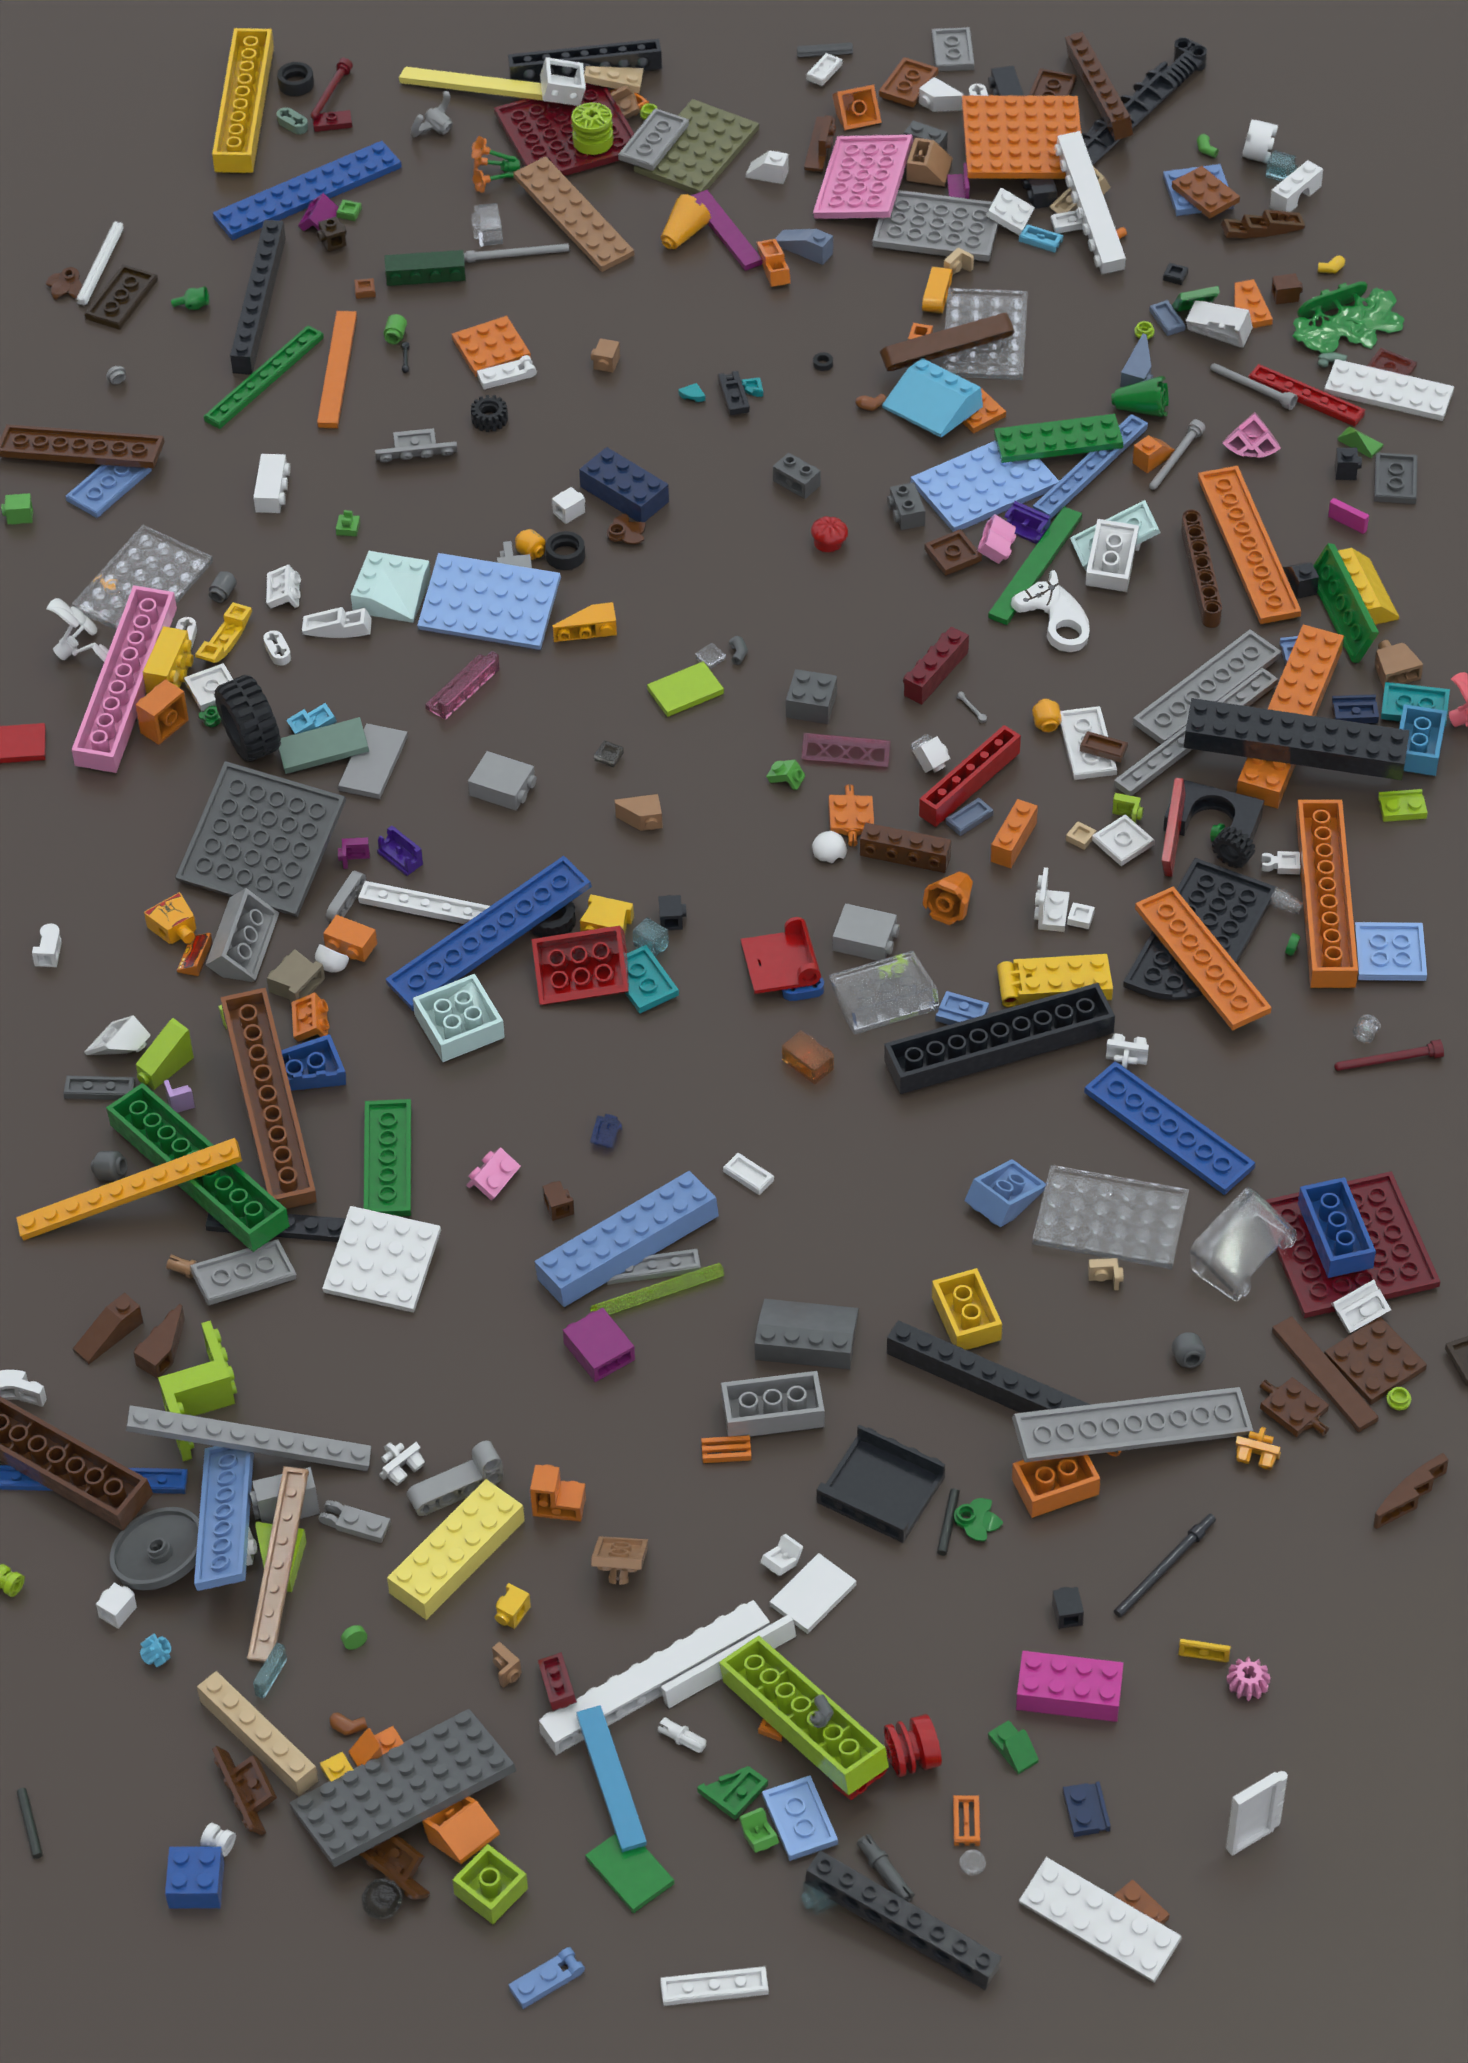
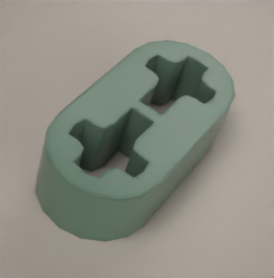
M281 108L277 111V122L282 127L295 134H303L308 131V121L303 115L290 108Z

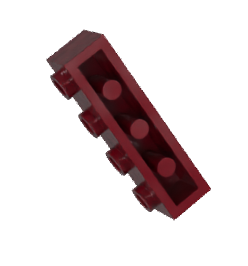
M952 626L945 633H942L934 646H930L927 654L916 662L915 667L910 672L905 674L903 678L904 696L922 705L968 654L969 635Z

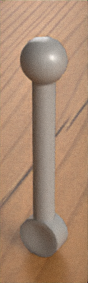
M963 692L957 693V699L962 700L978 716L980 723H985L987 716L981 714L965 698Z

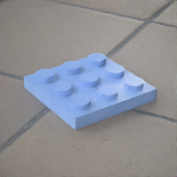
M1355 922L1358 980L1426 981L1427 967L1423 923Z

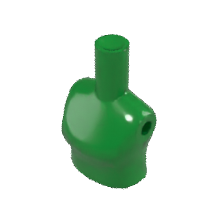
M206 286L189 288L184 296L171 299V304L173 307L185 305L187 309L199 310L202 306L209 304V293Z

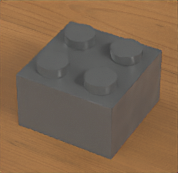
M795 669L786 698V718L828 724L837 696V676Z

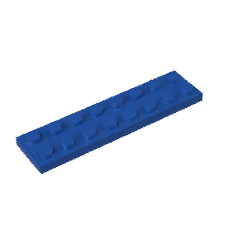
M1116 1061L1085 1086V1094L1223 1195L1255 1169L1256 1162Z

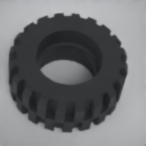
M242 675L217 686L214 691L217 710L226 733L237 753L240 754V757L244 761L251 762L277 751L281 746L280 731L271 706L257 681L252 676Z

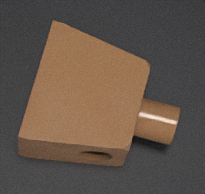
M1383 640L1378 644L1375 668L1383 689L1385 682L1405 684L1421 679L1423 663L1405 643L1391 645L1388 640Z

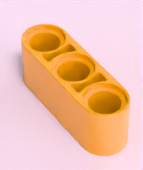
M932 267L923 297L922 311L943 313L951 286L952 269Z

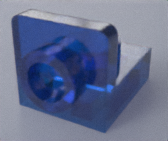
M605 1114L604 1117L597 1115L590 1140L591 1144L614 1149L618 1131L623 1126L618 1117L610 1114Z

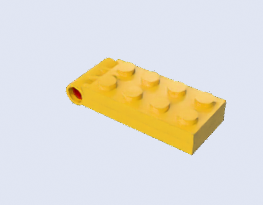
M1107 954L1013 959V963L1005 961L997 965L1002 1005L1011 1008L1095 983H1099L1106 999L1112 1000L1113 985Z

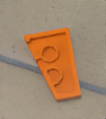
M1255 280L1236 282L1234 288L1235 307L1249 310L1253 328L1272 325L1273 318Z

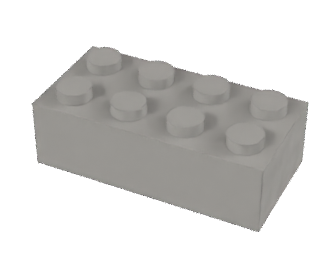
M817 1371L721 1383L722 1404L728 1437L757 1436L825 1427V1411Z

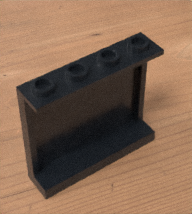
M858 1425L857 1437L826 1484L821 1482L816 1489L817 1503L904 1543L945 1478V1464L937 1458H931L920 1453L915 1448H909L900 1444L894 1438H887L872 1428Z

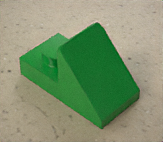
M1008 1720L988 1732V1739L1017 1774L1022 1773L1039 1762L1025 1729L1018 1732Z

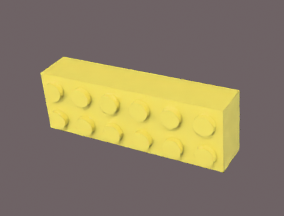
M485 1479L387 1577L389 1593L427 1620L525 1521L523 1505Z

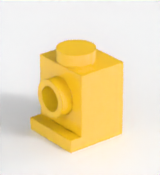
M508 1583L506 1595L501 1596L497 1601L495 1620L503 1626L508 1625L515 1629L531 1607L530 1594Z

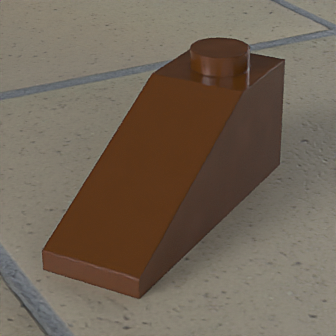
M124 1292L105 1307L73 1347V1351L88 1365L143 1323L140 1306Z

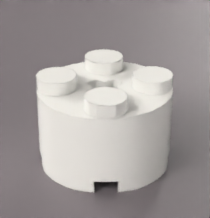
M1251 119L1242 157L1268 164L1271 154L1268 150H1272L1275 140L1271 136L1276 135L1278 125Z

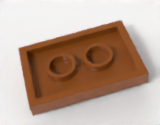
M904 57L879 90V97L914 107L919 101V88L938 75V68Z
M1203 166L1172 181L1171 188L1209 219L1240 202L1238 194Z

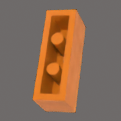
M1017 799L991 844V862L1012 868L1037 824V805Z

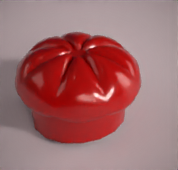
M824 516L816 520L811 527L815 547L822 552L838 550L848 537L847 525L837 517Z

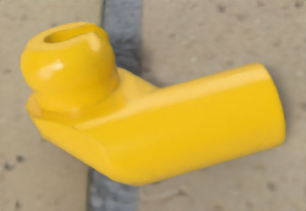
M1338 255L1329 263L1318 262V272L1337 273L1345 265L1344 257Z

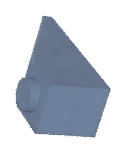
M818 229L782 230L775 238L781 248L821 265L833 254V236Z
M1142 334L1121 372L1120 387L1153 378V375H1151V361L1146 334Z

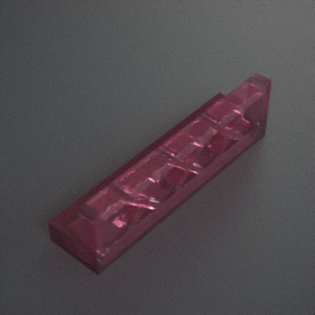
M493 651L486 657L479 654L425 704L426 709L446 720L500 669L499 655Z
M804 733L802 759L888 767L892 741ZM808 742L817 743L822 751L816 756L807 755ZM821 744H829V745L824 748ZM832 745H839L844 751L837 758L831 757L826 751ZM842 745L850 747L847 750H845V748ZM853 747H860L865 752V755L857 760L853 759L848 752ZM864 747L872 749L867 752ZM876 748L885 749L884 762L875 761L870 756V753ZM825 752V754H826L828 757H823V756H820V755ZM846 754L850 759H845L841 757H843ZM866 756H868L871 761L863 760V759H864Z

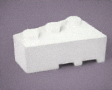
M1195 300L1186 319L1188 330L1244 348L1253 328L1249 310Z

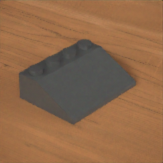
M764 1299L755 1338V1360L851 1369L859 1308Z

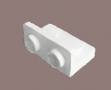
M289 564L267 573L266 604L270 608L282 605L288 601L294 608L299 607V598L301 597L299 585L301 578L299 573L294 571Z

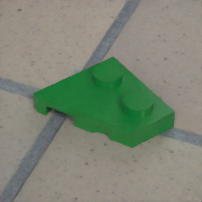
M747 1766L733 1774L723 1775L719 1777V1781L709 1785L700 1784L697 1787V1792L736 1820L768 1786V1780L750 1766Z

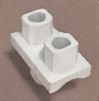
M1115 1033L1112 1039L1107 1041L1106 1059L1122 1062V1066L1126 1069L1128 1063L1147 1065L1149 1045H1147L1146 1038L1136 1037L1134 1038V1043L1126 1042L1123 1034Z
M415 1442L401 1454L400 1452L404 1449L402 1443H399L397 1446L391 1443L384 1446L386 1454L381 1458L385 1463L390 1459L392 1461L382 1468L383 1471L379 1474L383 1480L388 1478L398 1486L408 1476L401 1468L403 1465L407 1464L413 1472L419 1470L425 1463L419 1453L421 1448L419 1444Z

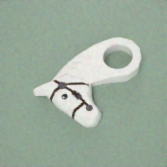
M1055 570L1050 571L1048 581L1037 582L1027 590L1012 597L1011 606L1017 612L1042 609L1045 610L1044 613L1049 614L1046 637L1049 643L1056 649L1065 652H1075L1081 650L1087 644L1090 632L1089 620L1075 598L1059 585ZM1060 627H1071L1080 636L1076 639H1065L1059 636L1056 630Z

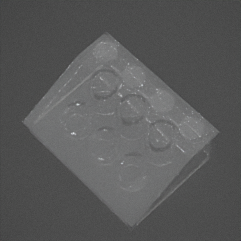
M914 951L829 975L830 983L846 1022L854 1034L939 1010L937 987Z

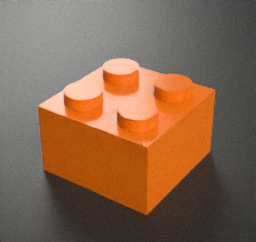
M166 679L135 704L140 733L158 745L189 720L184 691Z

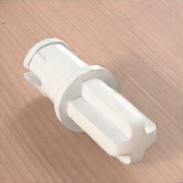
M666 1717L660 1722L664 1727L658 1726V1732L674 1739L677 1745L683 1744L698 1753L705 1749L706 1739L689 1731L687 1726L682 1727Z

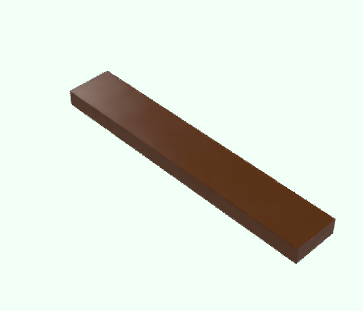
M1292 1316L1272 1327L1274 1335L1358 1432L1378 1422V1415Z

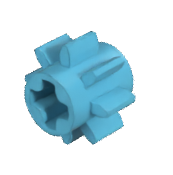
M153 1634L141 1643L143 1648L140 1650V1655L145 1663L149 1665L154 1663L156 1667H159L171 1658L169 1655L171 1645L165 1637L157 1638Z

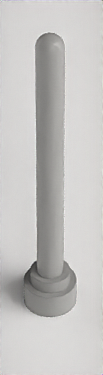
M1216 363L1210 366L1213 372L1279 400L1282 407L1292 410L1297 403L1298 396L1291 392L1281 393Z
M1194 419L1188 425L1187 435L1149 484L1151 490L1157 489L1192 440L1204 433L1206 427L1202 421Z

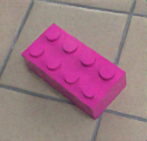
M1022 1651L1016 1710L1117 1722L1124 1662Z

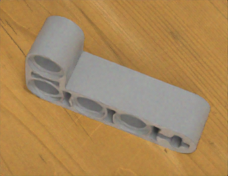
M482 1441L472 1449V1460L413 1485L409 1488L406 1495L419 1516L428 1515L467 1498L485 1479L494 1485L498 1484L503 1479L502 1461L490 1441Z

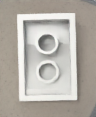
M1097 519L1086 571L1087 586L1127 592L1139 525Z

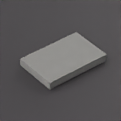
M969 27L932 29L935 66L938 68V71L974 70Z

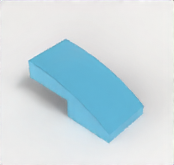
M326 703L309 713L303 709L286 720L295 734L332 725L337 722Z

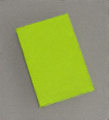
M704 661L647 684V690L667 717L724 694V688Z

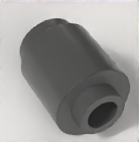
M227 571L218 573L209 588V597L213 601L222 603L228 599L237 584L234 575Z

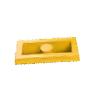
M1180 1639L1178 1655L1229 1662L1231 1646Z

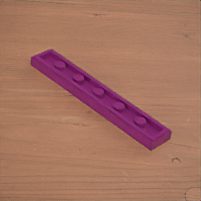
M708 190L691 195L697 199L695 201L697 204L701 205L703 203L709 210L711 219L708 225L745 271L762 265V258Z

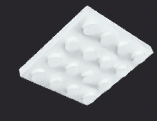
M350 1206L322 1288L323 1292L414 1313L441 1227Z

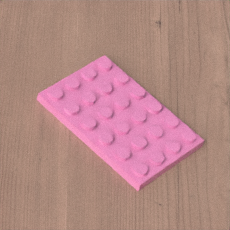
M912 135L837 136L813 211L814 219L890 218L912 147Z

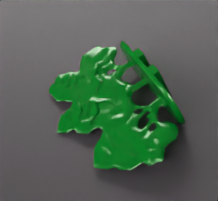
M1356 282L1348 286L1346 283H1343L1331 292L1329 289L1321 291L1319 296L1309 299L1297 311L1299 317L1293 322L1296 331L1292 336L1297 341H1303L1307 348L1318 350L1321 353L1334 352L1338 348L1340 336H1346L1349 342L1355 344L1362 343L1363 346L1372 349L1378 340L1375 334L1376 330L1387 333L1401 331L1404 326V317L1396 312H1391V309L1397 302L1392 291L1375 288L1371 291L1369 297L1362 298L1367 290L1366 282ZM1355 301L1354 306H1343ZM1335 308H1338L1339 310L1338 313L1333 316L1323 314V312ZM1319 317H1321L1322 324L1317 327L1316 320H1319Z

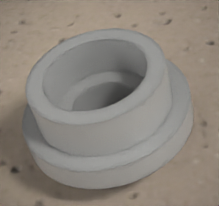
M113 366L108 370L106 378L112 384H119L125 380L126 371L124 367Z

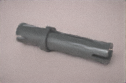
M867 1834L866 1838L865 1836L861 1837L857 1842V1846L860 1847L868 1858V1864L871 1868L877 1870L894 1894L910 1902L915 1894L887 1858L888 1854L878 1847L870 1834Z

